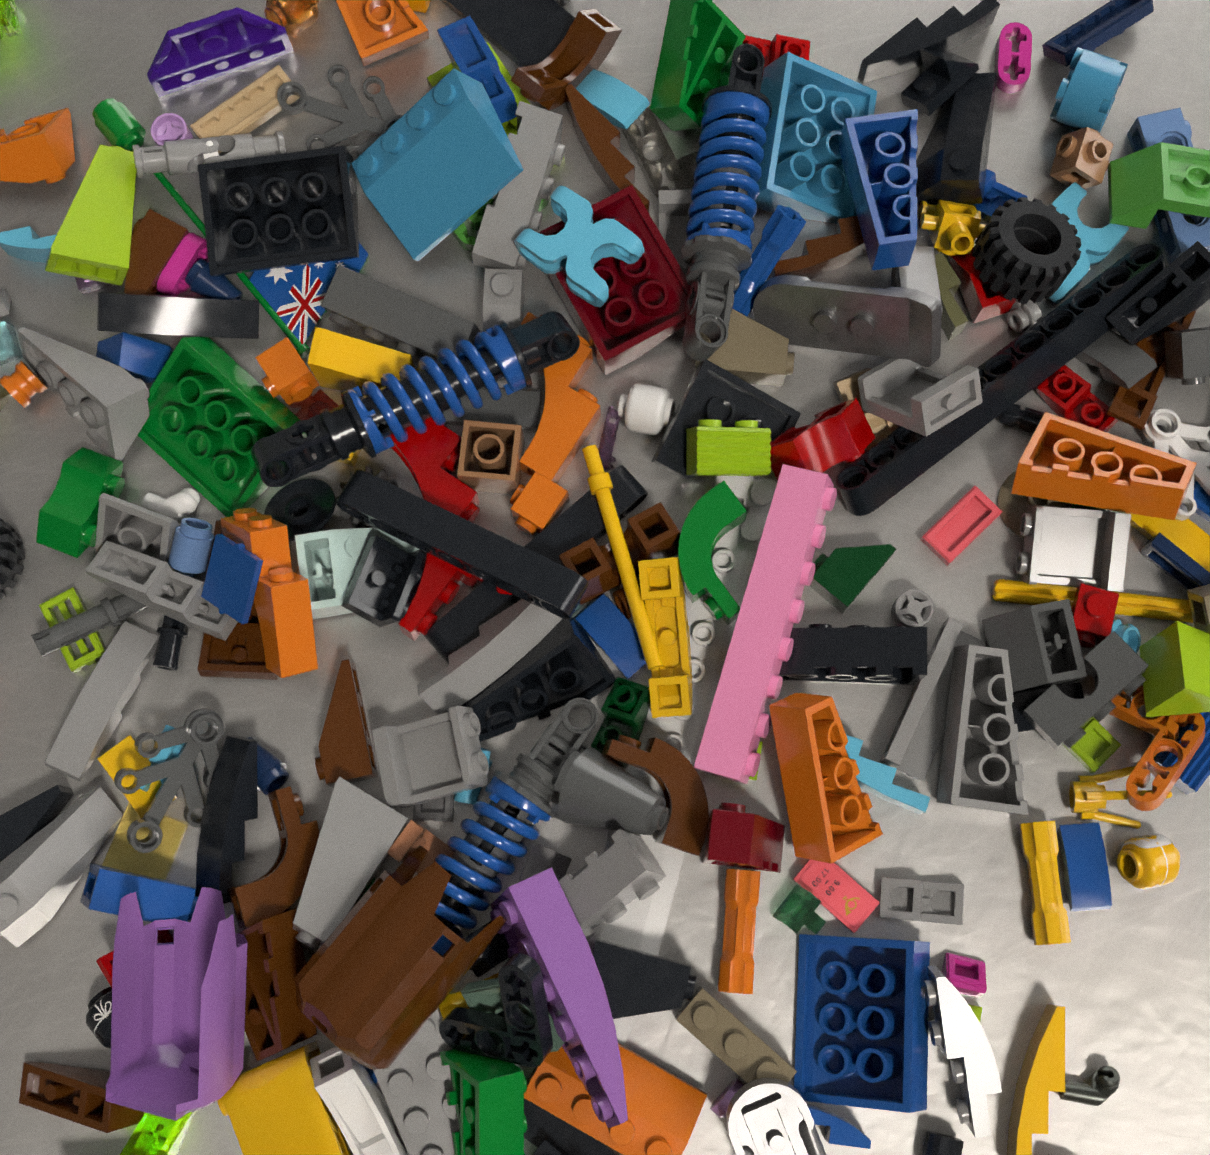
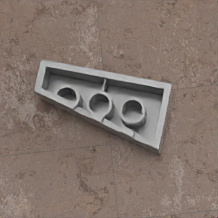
M519 101L515 113L517 116V135L509 133L508 138L524 170L492 197L494 199L493 205L487 204L472 251L474 265L487 269L518 270L519 267H526L528 260L518 252L514 240L524 229L530 228L535 232L539 230L543 213L539 212L538 209L542 199L549 200L555 181L554 178L550 177L554 165L560 167L566 145L561 143L563 115Z

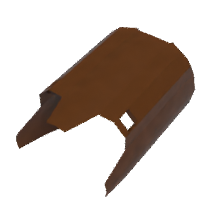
M421 845L393 874L384 870L295 977L296 1001L300 1011L335 1046L371 1070L388 1069L485 951L506 922V919L499 915L468 943L434 916L451 875L437 862H434L413 878L428 852ZM442 935L453 943L443 956L432 949Z

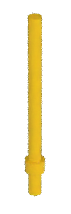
M597 445L584 447L582 452L590 475L587 478L591 494L596 495L647 668L651 670L663 666L644 601L641 600L640 587L610 491L613 489L610 474L604 471Z

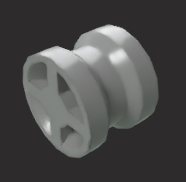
M918 589L906 590L900 594L891 608L892 621L896 626L924 627L934 613L932 599L927 593Z

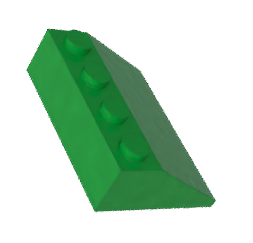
M209 337L181 338L149 389L150 396L147 400L150 416L137 436L223 515L230 517L234 516L233 511L249 508L269 487L262 482L251 456L253 445L259 439L287 429L301 420L276 397L273 398L265 387ZM303 432L302 436L303 438H306L307 435L305 432Z

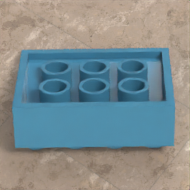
M787 52L766 66L763 71L760 92L770 100L772 115L767 127L764 129L767 135L766 142L762 147L765 155L760 164L762 176L757 182L760 193L754 201L757 204V208L772 214L779 204L792 208L803 219L837 224L838 219L857 216L838 147L844 120L846 118L874 115L877 91Z
M454 68L351 163L363 192L411 257L416 261H420L524 170L483 84Z

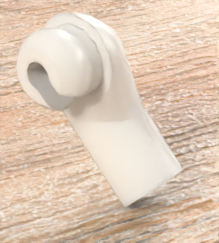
M184 488L181 492L168 499L149 492L144 497L141 507L178 521L196 510L200 502V495L192 488Z

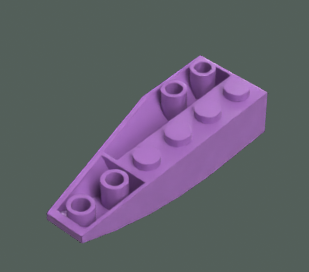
M551 867L508 887L490 904L492 909L490 918L493 921L501 915L506 919L498 933L504 934L510 947L507 950L509 958L516 953H524L532 957L539 964L543 975L548 1012L554 1021V1027L558 1036L565 1042L562 1047L569 1057L577 1076L583 1082L591 1097V1105L596 1116L601 1122H605L608 1128H611L628 1120L624 1074L615 1024L604 984L588 941Z

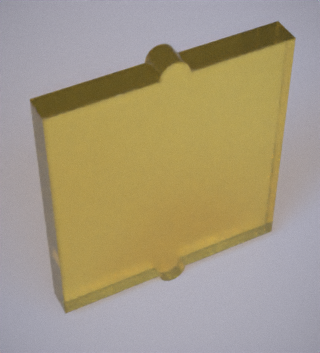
M128 803L102 866L166 880L188 825L163 816L159 823L163 833L161 844L152 852H138L129 844L127 830L132 822L141 817L132 805ZM148 827L140 828L136 833V838L139 840L146 838L149 834Z

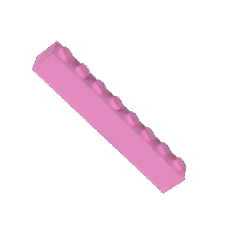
M785 464L782 465L695 760L694 768L702 772L747 785L749 777H754L758 771L761 756L756 752L760 739L767 737L771 726V715L768 714L769 705L772 699L777 700L782 688L783 678L779 676L783 661L787 662L790 659L793 650L794 640L790 638L793 624H799L803 615L805 603L801 600L804 586H810L814 577L815 563L812 562L815 548L820 549L825 539L826 526L822 524L826 510L832 511L836 501L837 489L833 488L834 484L828 474Z

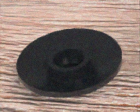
M298 480L283 487L271 498L265 508L264 515H271L272 519L287 525L289 541H295V535L317 532L329 521L336 507V496L330 485L322 480Z

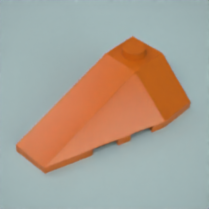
M68 108L27 119L24 121V126L13 130L8 135L4 128L0 129V181L34 183L45 180L47 184H51L67 176L66 171L75 162L72 120Z

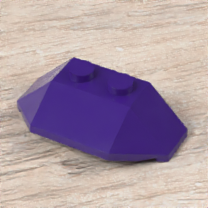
M236 7L168 30L147 72V76L158 97H162L294 52L285 27Z

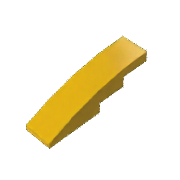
M1046 1005L1029 1042L1014 1093L1008 1125L1007 1155H1032V1134H1048L1049 1091L1065 1092L1064 1006Z

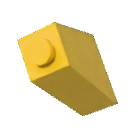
M315 327L307 362L320 386L335 390H348L359 386L362 391V385L367 381L375 383L380 389L383 374L391 373L400 380L399 372L403 365L408 364L415 368L410 354Z

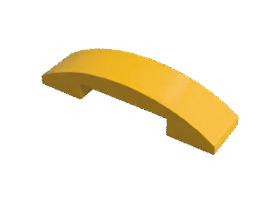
M678 557L638 561L641 600H645L646 611L663 664L661 667L651 669L652 678H649L652 718L692 715L690 636Z

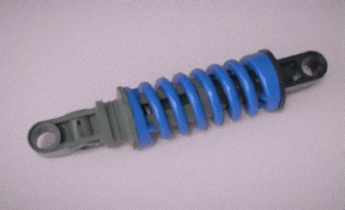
M741 44L736 47L721 69L719 87L708 91L702 100V131L698 140L697 166L693 174L694 185L691 190L692 202L688 209L689 221L685 230L687 239L681 246V258L690 265L687 270L686 280L691 286L686 303L687 316L682 345L685 353L697 361L709 359L726 342L730 314L734 304V291L740 285L739 271L749 268L752 264L753 244L750 236L755 230L752 218L757 213V204L754 200L757 199L760 193L757 182L762 176L760 164L765 155L762 147L766 142L767 135L764 129L767 127L772 115V104L760 92L765 64L764 56L756 46L751 44ZM700 332L707 335L711 343L704 341L700 336Z
M585 698L570 700L554 722L543 732L532 748L531 754L529 756L522 753L516 758L518 764L514 766L513 771L507 774L495 770L493 773L494 777L485 790L489 796L488 798L491 799L490 803L488 804L483 801L475 802L473 811L479 817L478 820L463 819L460 827L466 834L465 838L461 839L457 836H452L447 841L449 848L454 852L451 857L445 854L436 856L435 862L446 870L451 877L434 916L461 939L464 940V935L457 926L473 929L477 925V918L468 907L478 911H486L490 907V901L484 893L485 891L499 893L502 890V882L497 877V874L512 875L514 873L515 866L509 859L511 855L518 858L526 856L527 847L521 840L524 837L530 840L538 839L540 831L534 824L538 823L539 820L549 822L552 818H555L549 802L555 795L554 786L560 770L571 753L581 751V746L597 723L598 712L590 700ZM576 707L587 709L591 715L590 723L583 728L574 727L568 720L570 711ZM549 744H552L553 746H555L557 749H559L560 751H562L565 755H561L559 752H557V751L554 750L552 747H550ZM442 935L432 949L443 956L453 943Z

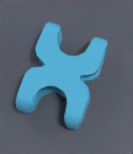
M1077 182L1071 184L1052 203L1053 206L1057 207L1056 211L1060 214L1064 213L1070 218L1068 222L1075 225L1078 230L1075 236L1081 238L1082 244L1079 248L1081 255L1076 262L1077 264L1058 290L1049 297L1055 304H1059L1080 284L1089 271L1090 266L1101 263L1129 230L1128 226L1112 223L1103 228H1090L1084 225L1078 217L1077 208L1081 200L1087 195V191Z
M558 186L550 195L551 207L553 212L565 223L564 229L556 235L549 236L535 232L530 228L524 229L514 240L516 248L526 260L546 274H555L565 269L567 275L566 284L569 290L589 304L601 307L609 298V288L606 281L593 269L595 263L602 258L614 257L627 264H634L645 252L643 243L632 231L614 219L605 218L593 224V209L590 202L565 186Z

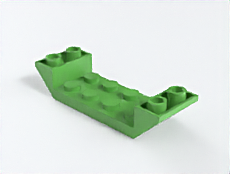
M1160 142L1111 161L1108 166L1110 223L1147 229L1158 209L1210 218V150Z

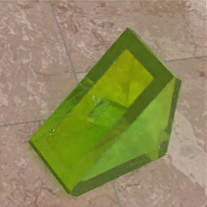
M195 1111L185 1114L177 1121L145 1113L119 1155H178Z

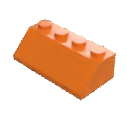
M618 1043L624 1074L628 1120L608 1128L606 1123L601 1122L596 1116L591 1105V1097L583 1082L577 1076L563 1047L556 1052H550L541 1065L535 1067L527 1081V1090L524 1093L525 1099L622 1155H682L707 1097L706 1092Z

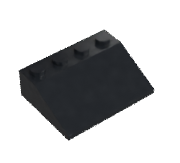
M346 146L198 165L210 275L214 277L359 258L356 176L351 164L354 159Z

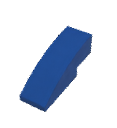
M469 15L438 29V35L454 69L483 84L501 124L517 117L515 115L517 104L514 94L501 74L495 56L471 16Z

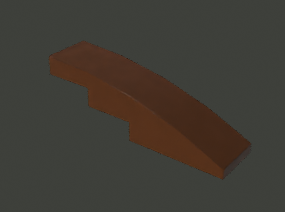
M568 84L565 87L566 106L577 137L594 170L612 195L632 185L649 213L650 201L633 185L635 183V166L619 151L620 131L574 86Z
M857 216L838 219L834 235L805 241L802 255L778 261L769 278L781 275H794L813 279L840 268L866 254L867 251Z

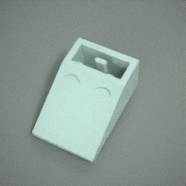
M377 528L331 529L295 535L299 573L307 578L309 583L312 618L318 619L353 613L341 605L369 538L377 535L408 554L419 549ZM421 578L411 589L407 599L410 603L418 590Z

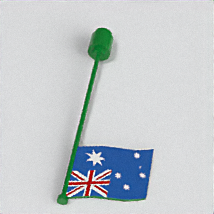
M108 98L101 101L94 108L92 116L95 119V126L111 146H119L132 152V145L142 147L146 130L124 103L117 102L114 98ZM162 172L153 173L206 237L204 223ZM359 243V258L254 271L250 279L245 273H237L236 275L297 348L296 350L301 358H304L310 353L311 349L307 341L327 312L321 307V304L338 266L341 265L361 273L369 254Z

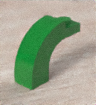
M722 481L704 494L690 510L681 530L678 558L683 586L691 602L694 603L706 595L708 599L704 601V604L716 620L723 618L726 624L729 625L737 620L740 607L716 575L711 556L718 541L746 520L747 511L726 482Z

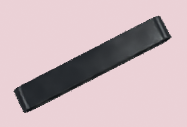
M623 465L618 466L609 473L613 484V489L610 491L619 521L630 514L648 496L647 490ZM589 490L524 547L560 564V554L591 538H594L595 542L600 540L607 532L596 495H592ZM484 581L428 630L425 638L449 664L448 656L480 636V625L514 605L521 598L513 594H500L497 592L496 586Z
M356 469L336 500V505L354 518L558 617L570 619L589 586V582L575 571L363 470Z

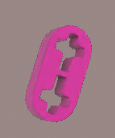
M1014 22L1005 25L996 43L994 73L996 72L997 75L996 86L1002 92L1008 94L1021 91L1026 85L1031 72L1032 33L1022 23ZM1012 36L1016 37V42L1019 43L1016 52H1012V41L1009 40ZM1010 64H1015L1014 74L1018 76L1016 80H1011L1010 74L1007 73Z
M193 232L188 233L183 238L159 276L157 282L158 292L164 295L181 297L185 295L190 287L185 283L188 272L198 260L204 259L206 261L208 259L206 239Z

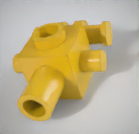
M938 200L937 205L921 201L918 208L917 218L920 219V229L930 230L929 237L937 251L950 256L971 254L975 238L979 237L986 225L980 224L981 211L977 210L973 205Z

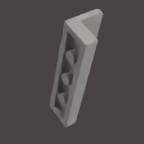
M950 617L942 624L927 656V675L914 685L879 761L896 768L898 771L918 781L925 779L944 737L954 647L967 644L985 646L984 641L961 631L964 624Z

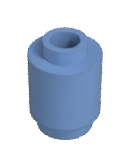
M184 518L181 520V525L175 529L168 564L174 568L175 572L189 577H196L197 574L206 571L214 540L210 523L197 518Z

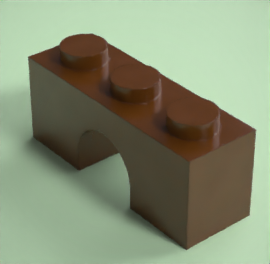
M661 502L627 519V529L623 534L636 576L639 574L638 561L670 558L678 554L680 531ZM591 538L559 555L560 565L575 571L589 582V586L579 602L580 605L622 583L610 543L598 546L594 538Z

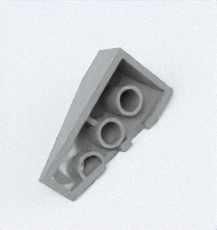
M26 327L18 329L24 360L49 390L53 391L58 388L68 413L72 417L80 415L90 427L86 434L92 442L109 457L119 461L123 460L150 416L147 400L150 395L145 383L140 378H134L118 365Z
M99 785L0 862V935L17 948L51 921L123 817V813Z

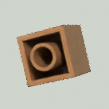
M464 420L457 472L458 479L478 492L513 495L521 480L519 461L524 454L525 445L522 426Z

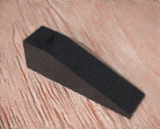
M996 72L975 73L946 100L916 160V167H918V180L916 184L917 205H920L921 201H926L928 204H938V200L962 204H983L997 79Z

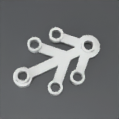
M1156 409L1151 411L1142 429L1145 437L1152 442V448L1169 453L1170 449L1175 456L1197 463L1182 502L1187 507L1188 512L1179 509L1175 518L1183 521L1192 516L1197 510L1196 501L1193 499L1194 478L1210 496V452L1193 450L1184 440L1199 441L1200 446L1204 450L1210 451V440L1208 438L1210 426L1201 427L1181 423L1180 417L1170 409ZM1157 425L1162 426L1165 433L1159 430Z

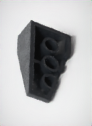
M571 616L570 619L563 618L512 668L461 706L473 708V712L477 715L480 722L481 732L478 736L479 741L482 742L514 730L517 723L535 716H538L539 720L551 716L550 711L565 706L574 698L591 700L613 685L616 678L586 632Z

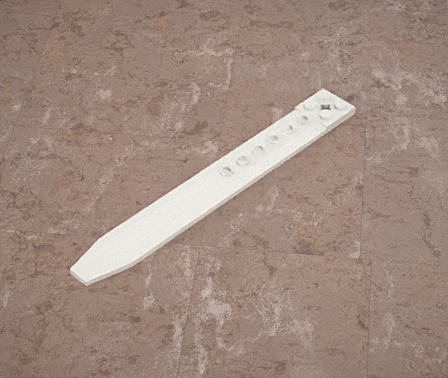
M707 476L702 496L722 481H725L737 499L743 502V507L748 509L746 520L718 541L711 556L716 575L741 608L778 481L761 476ZM684 589L692 663V715L652 718L650 702L648 714L638 741L642 742L640 749L645 750L648 738L656 737L680 751L694 767L737 620L729 625L726 624L723 618L716 620L704 604V601L708 599L706 595L692 603ZM627 766V772L663 797L660 786L650 774L637 767ZM696 769L704 785L706 773ZM609 830L604 852L614 844L611 835L616 830ZM658 830L652 835L632 834L642 838L666 877L658 882L660 888L654 894L644 900H639L637 897L625 906L627 912L622 917L609 924L604 921L593 929L595 935L588 940L592 954L596 940L600 939L658 956L685 856L683 851L655 842ZM640 1015L613 1019L618 1043L624 1046Z

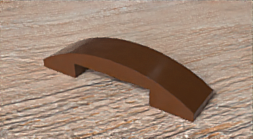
M1197 309L1135 344L1155 360L1157 367L1129 389L1116 385L1106 414L1139 430L1144 428L1157 400V391L1166 374L1164 332L1188 329Z

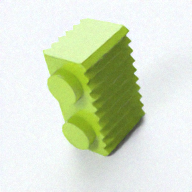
M698 420V427L687 429V475H770L771 429L758 428V421L753 420L735 421V427H722V420Z

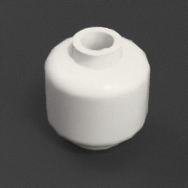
M636 383L630 388L628 395H621L618 416L624 417L625 426L631 432L660 435L665 428H668L674 416L675 398H670L669 391L665 387Z

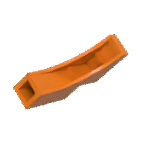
M528 312L521 325L538 317ZM579 335V348L571 358L542 369L545 377L544 409L535 436L519 461L522 472L532 477L535 471L556 484L601 417L600 405L597 404L598 399L584 389H579L578 392L575 391V388L593 362L592 349L589 348L590 344Z
M255 508L238 509L233 511L234 516L221 518L223 535L235 543H243L246 550L263 560L254 596V604L260 624L266 668L280 678L318 669L309 583L307 578L299 575L292 569L287 525L272 519L271 515L257 512Z

